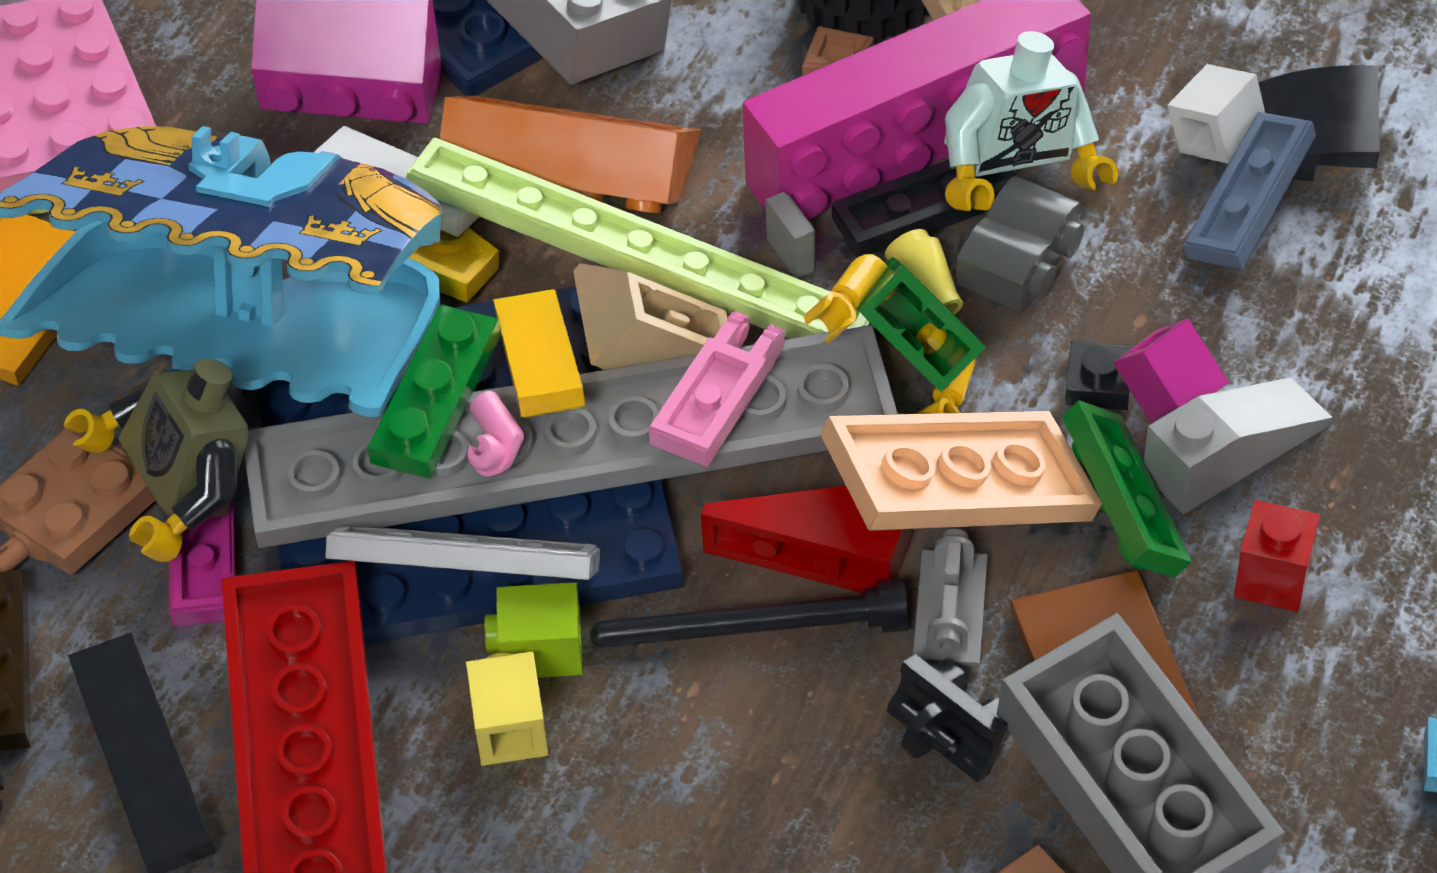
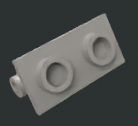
M960 529L946 530L942 534V538L936 541L934 550H922L913 655H918L927 663L936 664L948 659L955 665L980 667L988 554L974 553V545L968 540V534Z

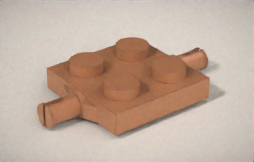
M65 428L0 485V530L7 534L9 538L0 547V572L13 571L26 558H33L50 562L72 576L156 500L120 442L116 445H111L106 451L101 453L87 452L73 446V443L77 439L82 438L86 433H76Z

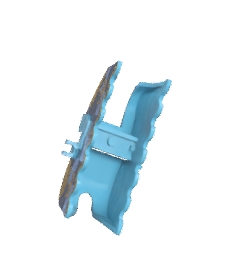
M139 126L108 130L77 141L29 176L0 192V217L15 218L33 210L47 209L49 210V222L52 227L60 230L78 229L33 277L0 319V336L22 339L31 337L42 330L51 329L58 331L57 343L60 348L67 351H82L101 342H112L115 344L114 356L118 361L127 364H138L146 362L156 355L164 354L173 356L172 369L180 371L193 370L198 360L205 358L214 359L231 369V382L240 389L254 390L262 388L272 381L285 380L290 382L289 394L294 400L314 403L322 401L331 394L344 393L349 395V408L352 412L372 418L380 417L440 305L439 278L433 271L421 263L409 259V257L420 246H427L440 241L441 205L423 188L409 180L379 167L343 159L339 154L324 151L319 153L299 151L285 154L271 164L269 154L263 141L260 139L241 136L239 133L230 132L223 139L212 136L211 128L202 126L198 131L174 127ZM282 259L287 261V273L290 275L285 280H283Z

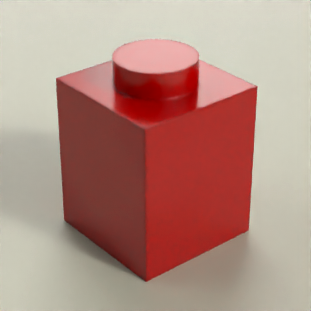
M1254 499L1240 552L1233 597L1299 612L1311 565L1320 514Z

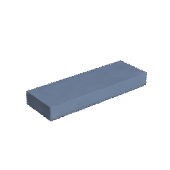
M1262 112L1256 114L1183 244L1187 259L1240 270L1244 268L1316 137L1312 121Z

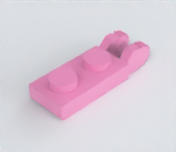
M736 311L731 313L714 339L708 338L651 423L648 430L649 444L708 467L766 378L767 373L774 366L775 360L781 354L785 341V330L770 324L763 334L760 335L751 351L747 352L739 348L748 335L750 327L749 316Z

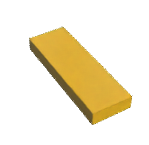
M555 289L494 299L496 318L499 319L501 339L521 417H532L585 406L583 386Z

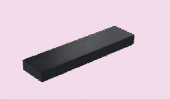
M130 632L69 654L68 658L147 872L165 873L216 854L132 633Z

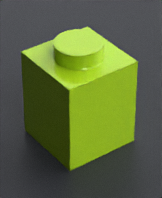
M577 582L497 587V614H485L487 654H519L533 651L537 678L583 675L581 615Z

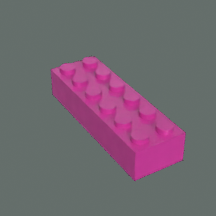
M980 0L742 102L746 185L765 210L767 198L781 192L789 194L806 219L809 220L831 208V202L919 171L927 165L948 157V147L944 143L946 136L945 116L964 92L974 66L981 60L1014 55L1018 36L1024 32H1038L1048 36L1053 41L1052 55L1066 70L1076 75L1085 94L1091 13L1080 0Z

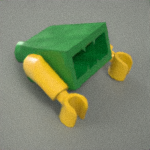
M874 254L859 256L846 269L831 292L805 314V323L808 325L815 318L820 319L828 329V336L823 341L830 343L855 322V310L857 309L935 386L932 394L935 403L915 414L960 413L958 407L963 403L975 367V358L986 346L897 259L892 257L884 263Z

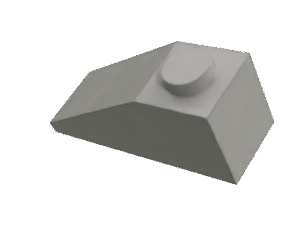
M1291 377L1201 395L1148 425L1144 463L1158 490L1184 515L1331 426L1333 417Z

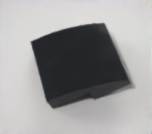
M1342 65L1311 68L1258 82L1265 113L1313 122L1316 137L1292 180L1313 181L1316 165L1377 168L1380 153L1378 65Z

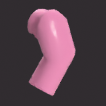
M488 391L477 396L470 405L471 414L485 434L477 437L480 442L477 448L471 445L468 446L467 458L479 474L494 477L510 469L524 440V433L495 392Z

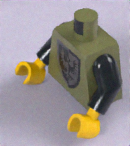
M205 358L198 360L193 370H164L109 402L110 410L102 415H97L85 409H76L64 421L66 429L76 433L86 432L82 438L77 439L73 443V446L91 453L106 451L113 442L114 429L119 426L122 428L118 440L168 519L162 522L152 516L139 518L130 529L129 538L132 542L143 547L141 554L158 562L171 561L178 555L182 545L181 533L187 528L194 532L209 518L226 516L231 500L237 490L238 473L249 435L248 426L227 394L232 380L231 370L222 362L214 359Z

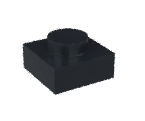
M1071 341L1065 405H1074L1077 401H1082L1099 408L1128 411L1130 389L1112 362L1134 346Z

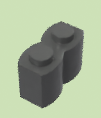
M1017 176L1012 177L995 198L987 216L975 226L962 246L957 257L956 285L1021 313L1028 308L1034 298L1042 300L1053 284L1056 265L1063 256L1071 258L1081 243L1084 234V224L1079 223L1080 202Z

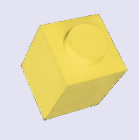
M533 651L519 654L497 653L486 659L466 661L481 766L549 756Z

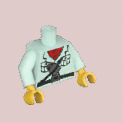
M1038 32L1021 33L1018 36L1014 55L981 60L974 66L964 92L946 113V136L944 143L948 147L950 168L956 169L957 177L949 182L946 187L945 197L946 201L954 209L970 211L972 207L975 210L987 211L994 202V189L987 180L975 177L1070 160L1072 149L1074 148L1077 149L1079 157L1073 162L1071 177L1077 185L1095 191L1096 186L1093 180L1095 167H1097V174L1103 183L1112 185L1116 183L1118 179L1116 163L1111 158L1100 156L1096 153L1093 142L1098 141L1099 138L1079 80L1074 73L1066 70L1052 55L1054 43L1048 36Z

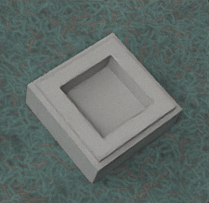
M781 192L767 198L766 229L768 242L794 278L814 272V228L789 194Z

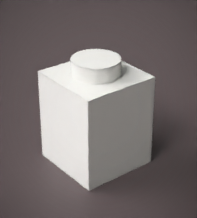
M1206 64L1167 105L1179 153L1227 164L1232 159L1258 112L1265 113L1256 74Z

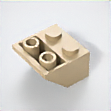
M580 263L573 270L590 363L602 370L697 355L708 338L714 339L724 322L727 321L725 310L628 271Z

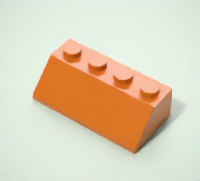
M481 96L445 97L440 139L602 203L604 195L626 198V209L661 213L662 204L680 202L699 144L701 130Z

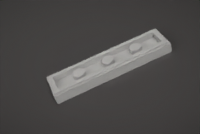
M341 526L333 530L326 537L325 559L589 580L599 571L600 548H597V545L365 526Z

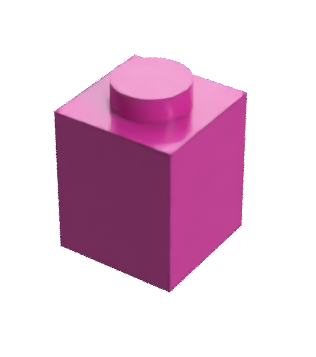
M1189 319L1157 329L1112 362L1151 424L1197 396L1215 393L1229 383Z

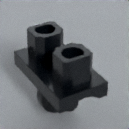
M914 654L904 660L900 668L902 675L900 685L886 710L907 727L901 743L903 750L913 758H920L932 749H935L975 782L988 776L999 748L1010 736L1007 724L996 715L999 698L988 699L981 704L965 693L969 684L965 677V672L948 659L934 665H929L918 655Z

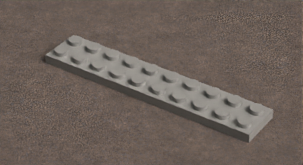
M869 325L845 329L830 343L823 341L828 336V332L786 339L781 354L775 360L774 366L767 373L766 378L708 467L649 444L648 430L651 423L697 355L579 374L583 386L585 406L526 418L521 417L513 386L473 392L431 479L370 464L367 447L387 407L380 417L370 418L353 412L248 430L249 435L244 452L255 536L258 548H265L327 537L333 530L341 526L381 528L828 451L820 434L829 416L898 415L873 326ZM754 345L740 347L739 349L750 352ZM488 391L495 392L524 433V440L510 469L494 477L479 474L467 458L468 446L471 445L477 448L480 443L477 437L485 434L471 414L470 405L477 396Z

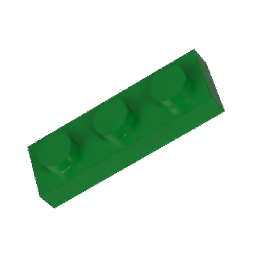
M439 305L367 447L370 464L431 479L501 336L498 318Z
M1077 401L1062 418L1073 440L1071 444L1072 450L1078 460L1085 465L1096 489L1095 491L1102 502L1100 508L1108 515L1119 538L1117 545L1120 553L1129 564L1139 570H1149L1175 578L1192 563V560L1122 415Z

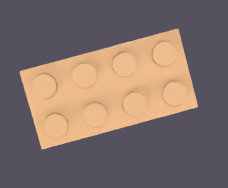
M1050 411L829 416L820 434L869 531L1093 521L1102 505L1099 496Z

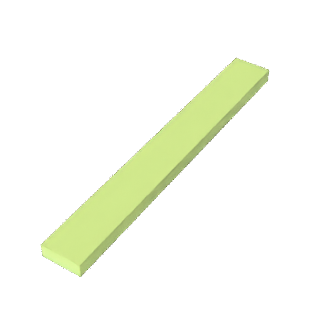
M434 137L407 171V180L423 188L438 201L603 266L628 271L723 309L728 315H731L734 311L749 316V323L766 329L770 324L785 330L786 338L791 339L828 332L826 325L818 318H815L808 325L804 321L805 314L830 293L828 290ZM856 309V320L847 329L872 324Z

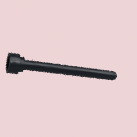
M904 578L877 580V587L864 588L865 595L600 621L591 627L589 636L595 646L605 648L868 621V628L881 627L882 633L909 631Z

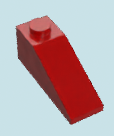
M846 485L706 503L701 512L704 553L865 594L864 588L877 587V580L898 578L912 540V529L869 531Z

